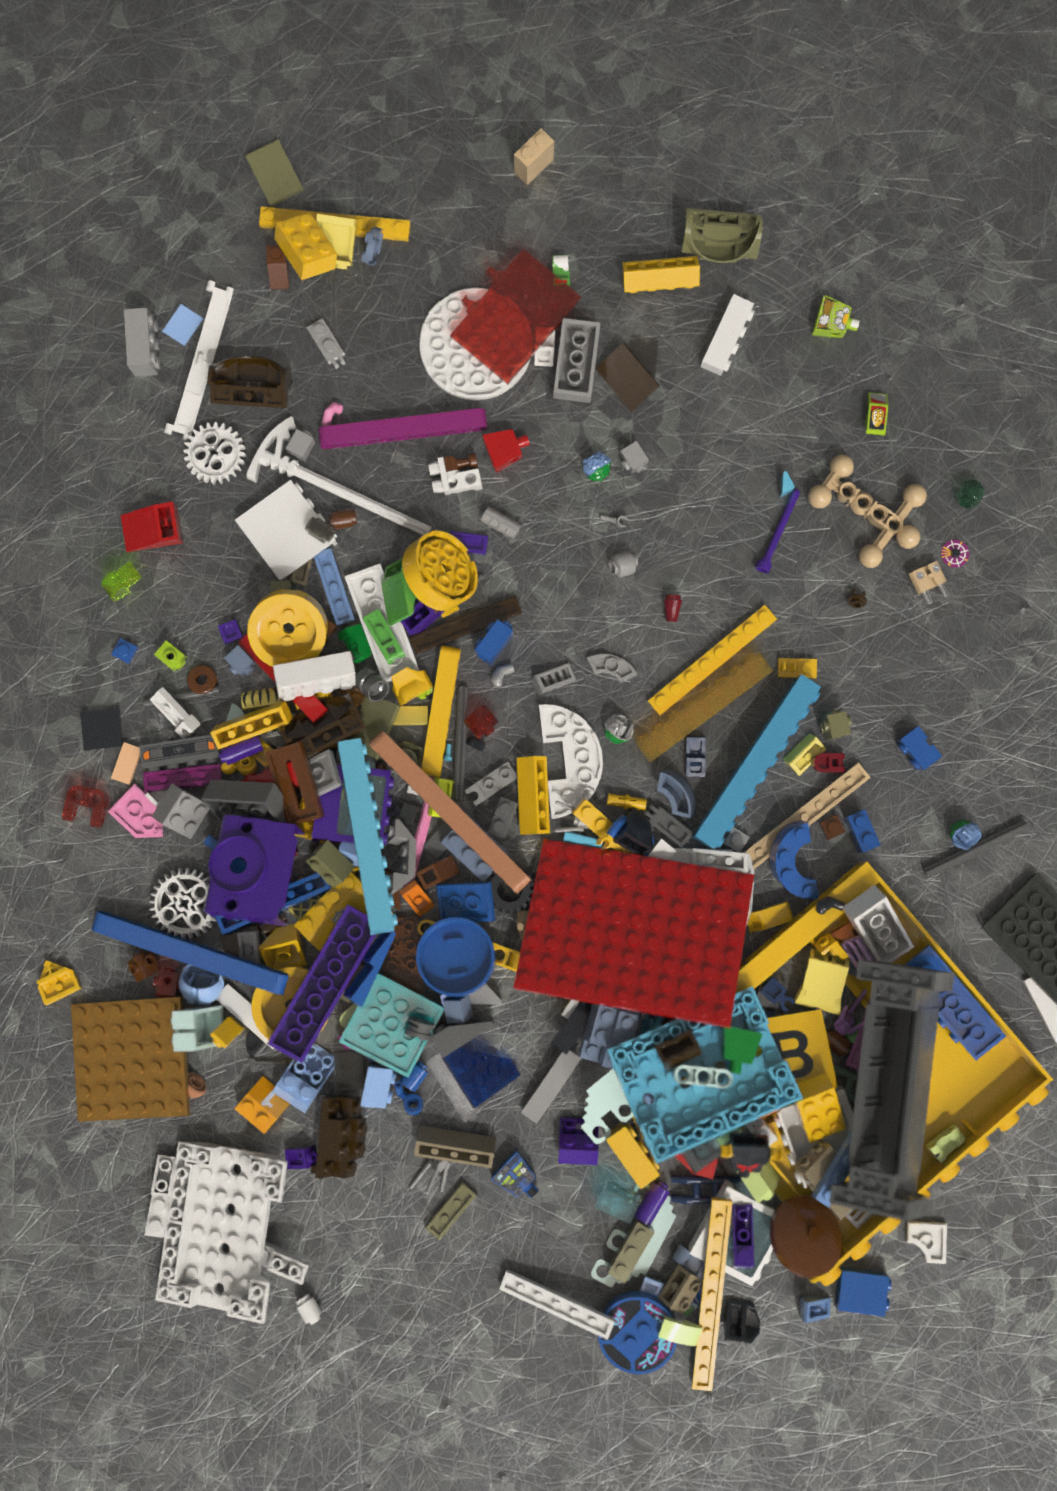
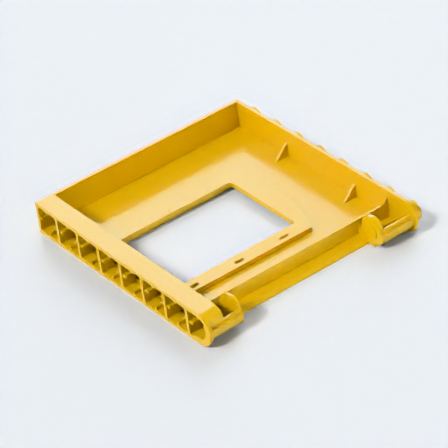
M867 861L859 862L823 892L819 899H815L793 918L794 920L788 922L740 963L736 993L752 986L755 989L806 944L810 943L814 949H817L815 944L821 937L826 936L832 930L849 921L844 910L840 911L831 908L823 915L816 912L818 901L830 896L844 901L846 905L873 885L886 896L914 946L892 963L904 965L929 944L1006 1035L1003 1040L976 1061L960 1042L955 1043L948 1035L951 1031L947 1027L943 1029L937 1023L922 1160L916 1191L927 1195L929 1199L931 1193L928 1188L938 1179L942 1183H946L954 1178L961 1169L957 1163L968 1153L972 1157H976L984 1152L990 1145V1141L986 1137L994 1130L999 1128L1003 1132L1017 1123L1020 1118L1016 1113L1017 1110L1027 1102L1030 1106H1034L1045 1099L1049 1094V1090L1045 1086L1053 1079ZM852 930L855 937L858 936L857 932ZM834 938L837 941V943L842 947L841 944L844 940ZM847 973L845 985L856 998L859 997L863 990H867V993L860 1001L866 1009L871 998L872 981L856 979V976ZM773 1113V1114H771V1115L765 1117V1118H764V1121L769 1120V1119H772V1118L774 1119V1116H776V1113ZM956 1125L966 1139L962 1145L946 1156L947 1159L944 1162L940 1163L925 1145L948 1127ZM779 1127V1128H778L779 1133H780V1135H782V1134H783L782 1129H781V1127ZM779 1145V1149H783L782 1160L769 1161L771 1166L780 1175L777 1182L778 1186L774 1193L782 1202L798 1195L811 1196L813 1191L807 1185L804 1188L795 1179L794 1172L797 1171L794 1169L795 1165H791L787 1156L790 1153L788 1146ZM855 1210L850 1216L852 1217L859 1210ZM864 1212V1213L856 1220V1222H857L866 1212ZM873 1214L857 1229L846 1216L842 1220L836 1218L842 1234L840 1258L831 1271L822 1276L808 1278L811 1283L820 1281L824 1286L830 1285L841 1275L842 1270L838 1267L849 1256L853 1260L863 1257L872 1246L868 1241L879 1230L883 1234L890 1233L900 1224L901 1220Z

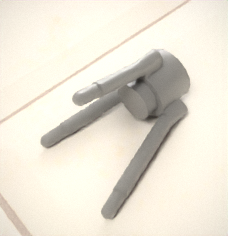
M555 801V804L573 811L575 807ZM567 815L561 818L572 820V825H575V827L555 829V832H583L588 827L576 816Z
M429 1158V1161L409 1188L413 1189L430 1165L433 1164L431 1168L434 1169V1173L425 1193L429 1194L438 1172L442 1171L440 1192H443L451 1163L449 1161Z

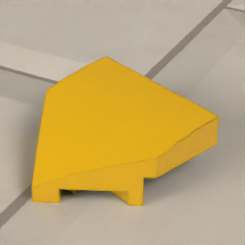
M47 960L43 965L45 967L40 979L36 982V984H39L38 989L44 1005L54 1003L82 989L74 970Z

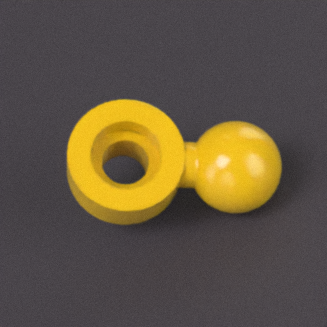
M252 756L227 765L226 762L221 764L222 772L227 775L233 774L236 770L242 775L254 773L257 769L256 761Z

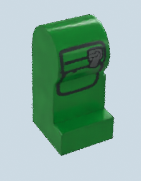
M361 624L346 627L337 634L339 640H344L348 650L351 651L354 663H361L371 656L372 651Z

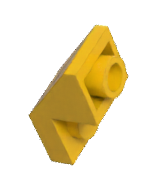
M787 901L770 905L765 909L752 911L747 924L750 933L766 930L794 919Z
M231 1015L210 1034L213 1038L211 1041L219 1048H226L245 1030V1027Z

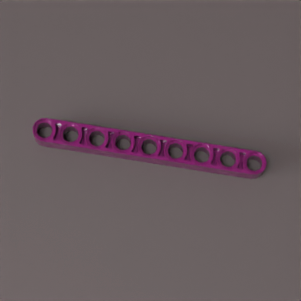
M476 408L324 426L318 428L320 448L333 449L483 431L487 429L485 409Z

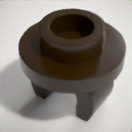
M853 588L847 599L848 605L856 609L864 607L867 603L866 592L863 590L861 594H856L855 588Z

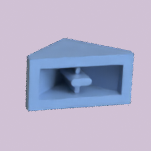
M800 1295L799 1316L803 1322L809 1323L830 1318L831 1298Z

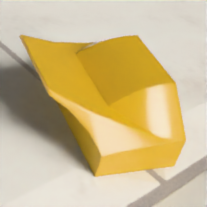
M406 667L391 676L392 690L400 706L433 688L425 670L416 671Z

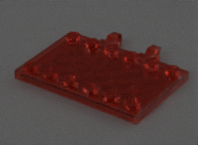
M524 249L505 271L500 270L498 273L491 266L488 268L486 275L491 276L493 279L491 288L476 302L469 300L467 295H465L461 301L467 308L466 313L468 315L450 335V338L507 385L563 321V318L581 300L579 294Z

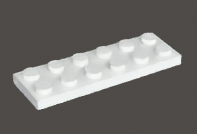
M377 564L347 575L345 579L380 676L388 683L392 681L391 676L406 667L416 671L420 670L401 622L389 627L406 656L398 657L393 660L392 664L388 665L362 619L364 616L379 609L388 624L381 585L384 572L381 564ZM394 646L387 649L389 654L395 651Z

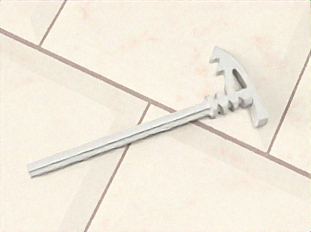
M289 417L278 424L266 436L248 469L247 479L255 483L258 481L261 464L264 466L271 465L272 470L279 468V473L281 474L287 472V476L290 478L292 476L301 478L421 535L430 533L432 527L301 467L298 464V460L290 461L289 456L282 458L283 443L285 440L288 442L291 440L289 430L296 431L293 417ZM277 439L274 454L269 452L268 449L272 442Z

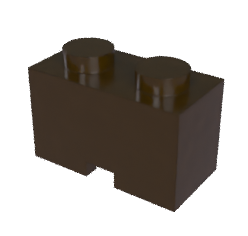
M691 1029L677 1035L675 1039L667 1040L655 1046L656 1053L666 1072L702 1054Z

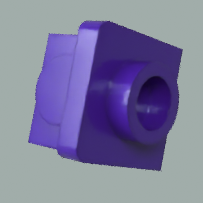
M315 1145L285 1150L287 1169H307L317 1164Z

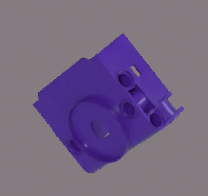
M223 815L218 843L209 859V873L211 877L203 912L213 918L217 915L223 916L228 920L235 919L287 927V924L278 918V913L285 906L298 841L294 834L305 835V833L295 824ZM237 857H243L247 862L245 871L240 874L233 873L230 868L231 862Z

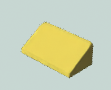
M401 706L393 726L428 725V706Z
M809 733L783 760L800 776L811 765L813 757L816 754L823 753L826 748L816 736Z

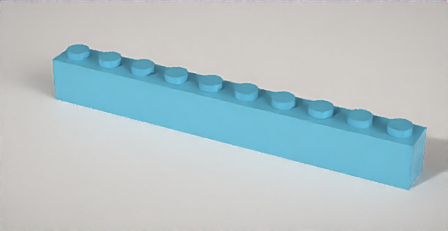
M361 738L339 741L338 750L370 935L394 931V926L397 925L396 914L391 912V906H394L392 894L388 895L387 887H391L389 875H385L384 868H387L386 857L381 855V849L384 848L382 837H378L377 830H380L379 818H375L374 811H377L376 800H372L370 793L374 792L372 780L368 781L367 776L371 772L369 762H365L364 755H367L366 744H362Z

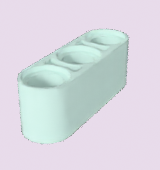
M679 1065L672 1072L673 1079L681 1084L727 1088L733 1081L732 1074L725 1069ZM681 1068L687 1072V1077L684 1080H680L678 1077V1071ZM700 1071H704L707 1074V1079L704 1082L698 1080V1073ZM720 1073H724L727 1077V1081L723 1085L718 1082V1075Z

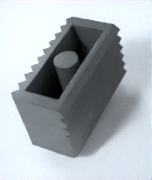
M501 797L499 798V805H497L498 808L495 809L494 819L491 820V827H489L487 832L490 835L505 840L518 803Z

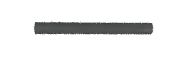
M215 686L209 693L201 695L193 691L171 694L175 701L217 694L220 693V688ZM151 698L143 700L144 707L154 705L150 700Z

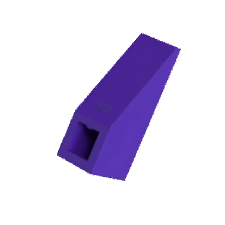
M732 1205V1269H752L754 1267L753 1205Z

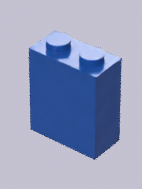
M839 1266L842 1273L837 1279L834 1305L837 1310L885 1317L886 1311L889 1310L887 1295L888 1291H891L892 1281L886 1272Z

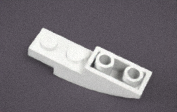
M158 1155L150 1194L152 1197L144 1234L146 1236L165 1238L176 1157Z
M265 1241L262 1266L266 1267L270 1272L303 1284L309 1264L294 1254Z

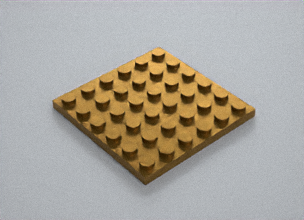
M183 996L71 1004L78 1122L190 1115L186 1051H174L172 1044L173 1033H175V1029H173L171 1024L172 1011L184 1009Z

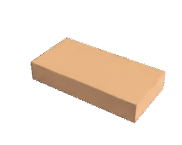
M123 743L111 779L131 784L140 759L139 747Z

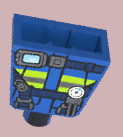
M517 1149L491 1175L493 1182L515 1197H518L524 1191L532 1198L539 1191L532 1183L536 1178L535 1172Z

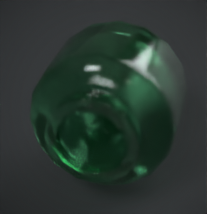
M977 480L963 482L956 495L960 506L966 509L979 506L985 494V489Z

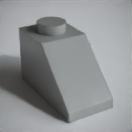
M487 983L480 990L469 995L471 1004L502 1005V999Z

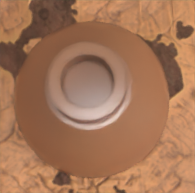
M188 1073L189 1099L198 1098L205 1094L207 1091L205 1081L195 1073Z

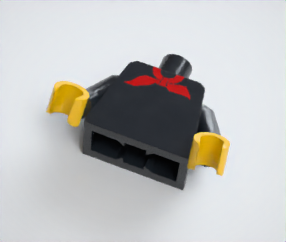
M730 1133V1144L720 1145L721 1157H724L728 1163L732 1164V1170L738 1171V1175L742 1178H748L750 1172L759 1173L763 1165H766L770 1160H782L783 1149L769 1148L768 1135Z

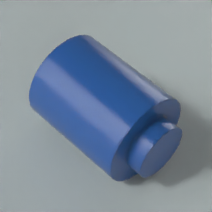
M418 1060L409 1077L407 1078L403 1075L399 1081L405 1087L415 1092L429 1072L426 1070L428 1067Z

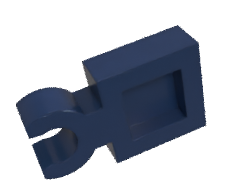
M773 977L759 990L772 1004L775 1005L778 1001L781 1009L786 1012L788 1009L784 1006L785 1001L789 1000L792 1004L795 1003L793 998L784 995L787 990Z

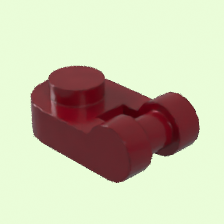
M845 753L816 754L811 762L812 767L816 772L845 773V767H843ZM832 759L835 760V766H833V767H832Z

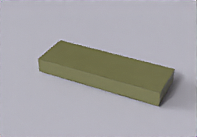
M462 1181L428 1222L425 1229L440 1241L474 1200L477 1193Z

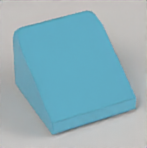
M786 471L780 477V498L789 494L795 488Z

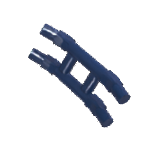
M671 1175L672 1183L693 1184V1196L672 1194L671 1202L680 1204H711L712 1197H716L720 1190V1184L723 1185L725 1180L733 1184L741 1183V1177L739 1175L714 1176L713 1179L703 1176ZM701 1184H712V1196H700Z

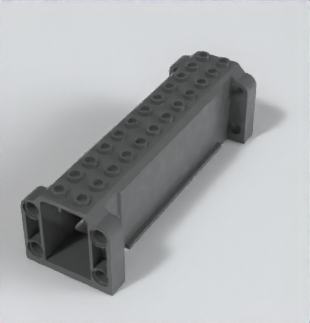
M858 960L856 979L872 981L871 1005L867 1004L848 1157V1162L852 1163V1165L850 1166L849 1181L831 1185L829 1203L894 1219L910 1221L926 1216L928 1196L916 1191L926 1126L939 1014L940 991H952L954 973L903 964Z

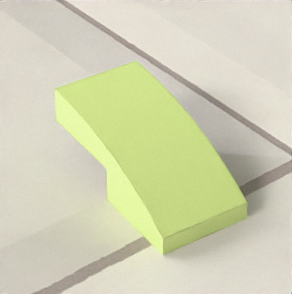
M665 1316L658 1337L679 1344L696 1346L703 1327L687 1320L680 1322Z

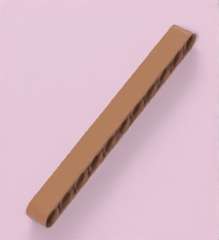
M383 730L368 743L516 894L531 881Z

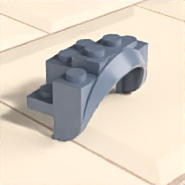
M592 1004L578 1057L598 1062L603 1067L613 1069L607 1050L640 1036L642 1013Z

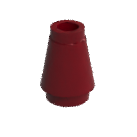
M666 594L664 599L666 621L677 622L683 601L681 600V595Z

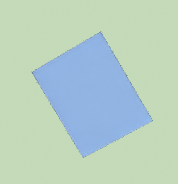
M180 304L162 332L185 346L204 318Z

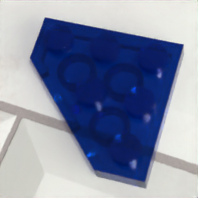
M459 1047L446 1057H442V1060L472 1108H476L521 1076L512 1060L505 1057L493 1056L492 1054L472 1051L463 1047Z

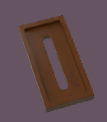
M303 742L265 752L273 781L283 794L286 823L297 825L324 817V811ZM288 760L293 764L305 804L304 809L298 806V799L291 776H289Z

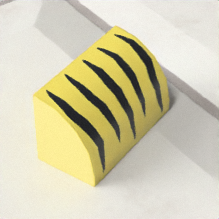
M277 687L241 693V703L244 711L261 709L283 701V699L279 700Z

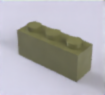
M638 1219L634 1220L607 1267V1273L624 1284L626 1283L655 1233L652 1226H648Z

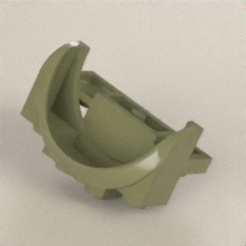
M686 208L682 253L695 254L700 257L699 260L715 263H737V261L744 258L757 259L762 237L763 218H761L760 214ZM740 233H747L746 235L740 237Z

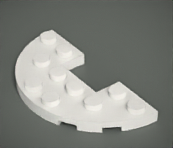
M545 704L539 705L543 743L562 741L566 779L548 781L551 819L567 816L572 811L555 804V801H560L576 808L583 798L587 801L591 798L601 778L603 755L595 732L582 717L563 707Z

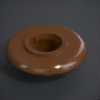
M198 665L192 668L187 676V685L190 690L200 695L212 691L217 683L215 671L206 665ZM206 675L207 682L199 685L197 683L198 677Z

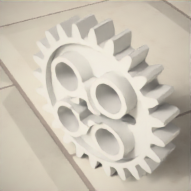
M217 422L214 423L213 427L207 423L206 429L200 425V432L193 430L195 436H188L191 443L185 442L189 449L183 450L186 455H189L184 460L190 462L186 466L188 469H192V475L197 474L198 480L204 477L205 483H208L209 479H211L213 485H215L216 480L223 484V478L230 481L229 475L236 477L234 471H241L238 465L245 464L241 458L246 457V454L241 452L246 447L240 445L243 440L242 438H237L238 432L232 433V427L226 430L224 423L219 428ZM216 437L215 443L208 444L209 438ZM232 447V452L224 454V449ZM213 451L218 452V455H212L211 453ZM200 453H206V457L203 460H198L197 458ZM216 463H222L219 470L213 469Z

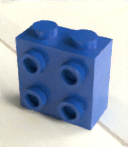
M497 619L495 623L492 621L486 629V636L484 638L480 637L474 645L475 655L490 666H492L513 637L512 625L505 620L501 622Z

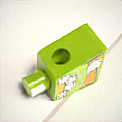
M824 295L820 302L812 335L842 338L846 329L857 331L860 320L850 318L852 309L850 306Z

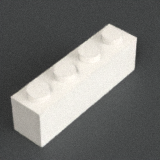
M733 294L702 361V368L720 376L723 371H728L732 362L729 360L730 355H735L740 345L736 342L739 337L743 338L747 327L744 325L747 320L751 321L755 312L752 310L753 302Z

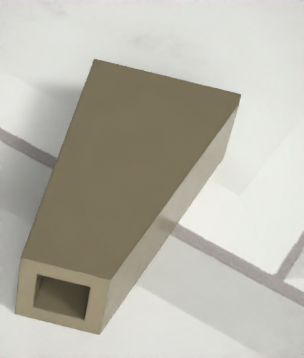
M820 1139L813 1144L812 1148L794 1166V1169L813 1192L836 1156L835 1151L830 1144ZM831 1204L828 1207L834 1216L840 1220L852 1209Z

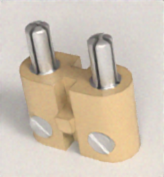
M938 561L908 574L917 594L922 593L927 605L933 602L928 592L932 588L938 586L943 597L949 595L944 584L947 580Z

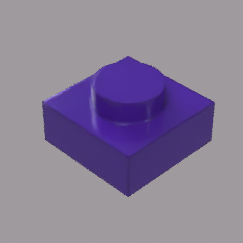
M236 619L218 626L225 645L243 638Z

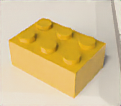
M310 212L276 223L274 239L301 280L335 269L337 252Z
M826 1072L797 1084L803 1098L794 1102L801 1127L809 1143L846 1129L835 1088Z
M620 1122L611 1129V1134L606 1138V1141L639 1188L642 1189L660 1176L658 1172L660 1167L658 1163H655L652 1155L648 1157L646 1154L648 1150L642 1140H636L635 1137L637 1135L629 1123L626 1125Z

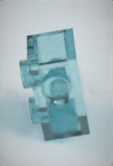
M605 1180L594 1208L631 1224L641 1196L634 1190L620 1187L614 1181L609 1182Z

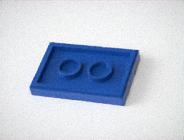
M491 882L439 883L436 885L440 920L452 917L466 918L473 922L495 920Z

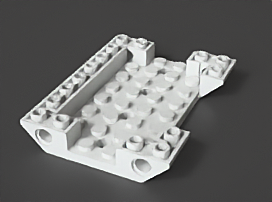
M178 1142L156 1293L157 1301L189 1308L196 1305L227 1311V1316L265 1323L271 1282L261 1275L271 1201L282 1202L287 1169L286 1160L276 1155L213 1143ZM235 1164L241 1167L239 1175L234 1172ZM230 1203L235 1206L234 1214H231L228 1210ZM224 1243H227L230 1247L228 1254L222 1249ZM218 1283H221L224 1286L223 1293L218 1292Z

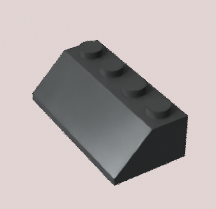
M210 780L201 798L219 821H222L223 815H233L284 823L283 794L277 785L272 782Z

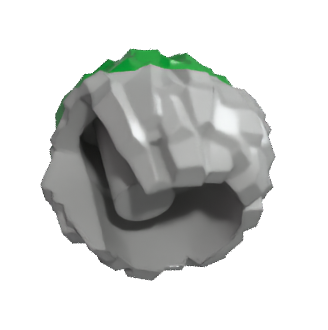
M615 713L609 716L604 723L605 736L612 743L620 744L627 742L633 736V723L624 715Z

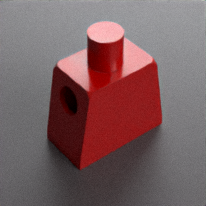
M513 429L483 435V441L495 473L522 458L520 449L530 445L526 434L516 438Z

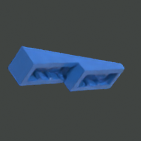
M394 931L379 934L362 959L367 964L343 994L352 1003L361 1008L396 935Z

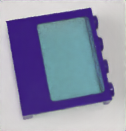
M336 764L342 786L319 796L325 816L314 820L312 842L320 843V840L355 844L342 767L340 764ZM370 768L371 773L367 774L368 781L372 780L374 792L370 793L372 800L375 799L377 811H374L375 818H379L380 830H377L378 837H382L383 844L386 845L387 833H384V827L389 825L390 814H386L387 807H391L392 796L388 795L389 788H393L394 777H390L391 771Z

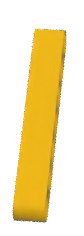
M441 646L422 762V770L429 777H441L461 648Z

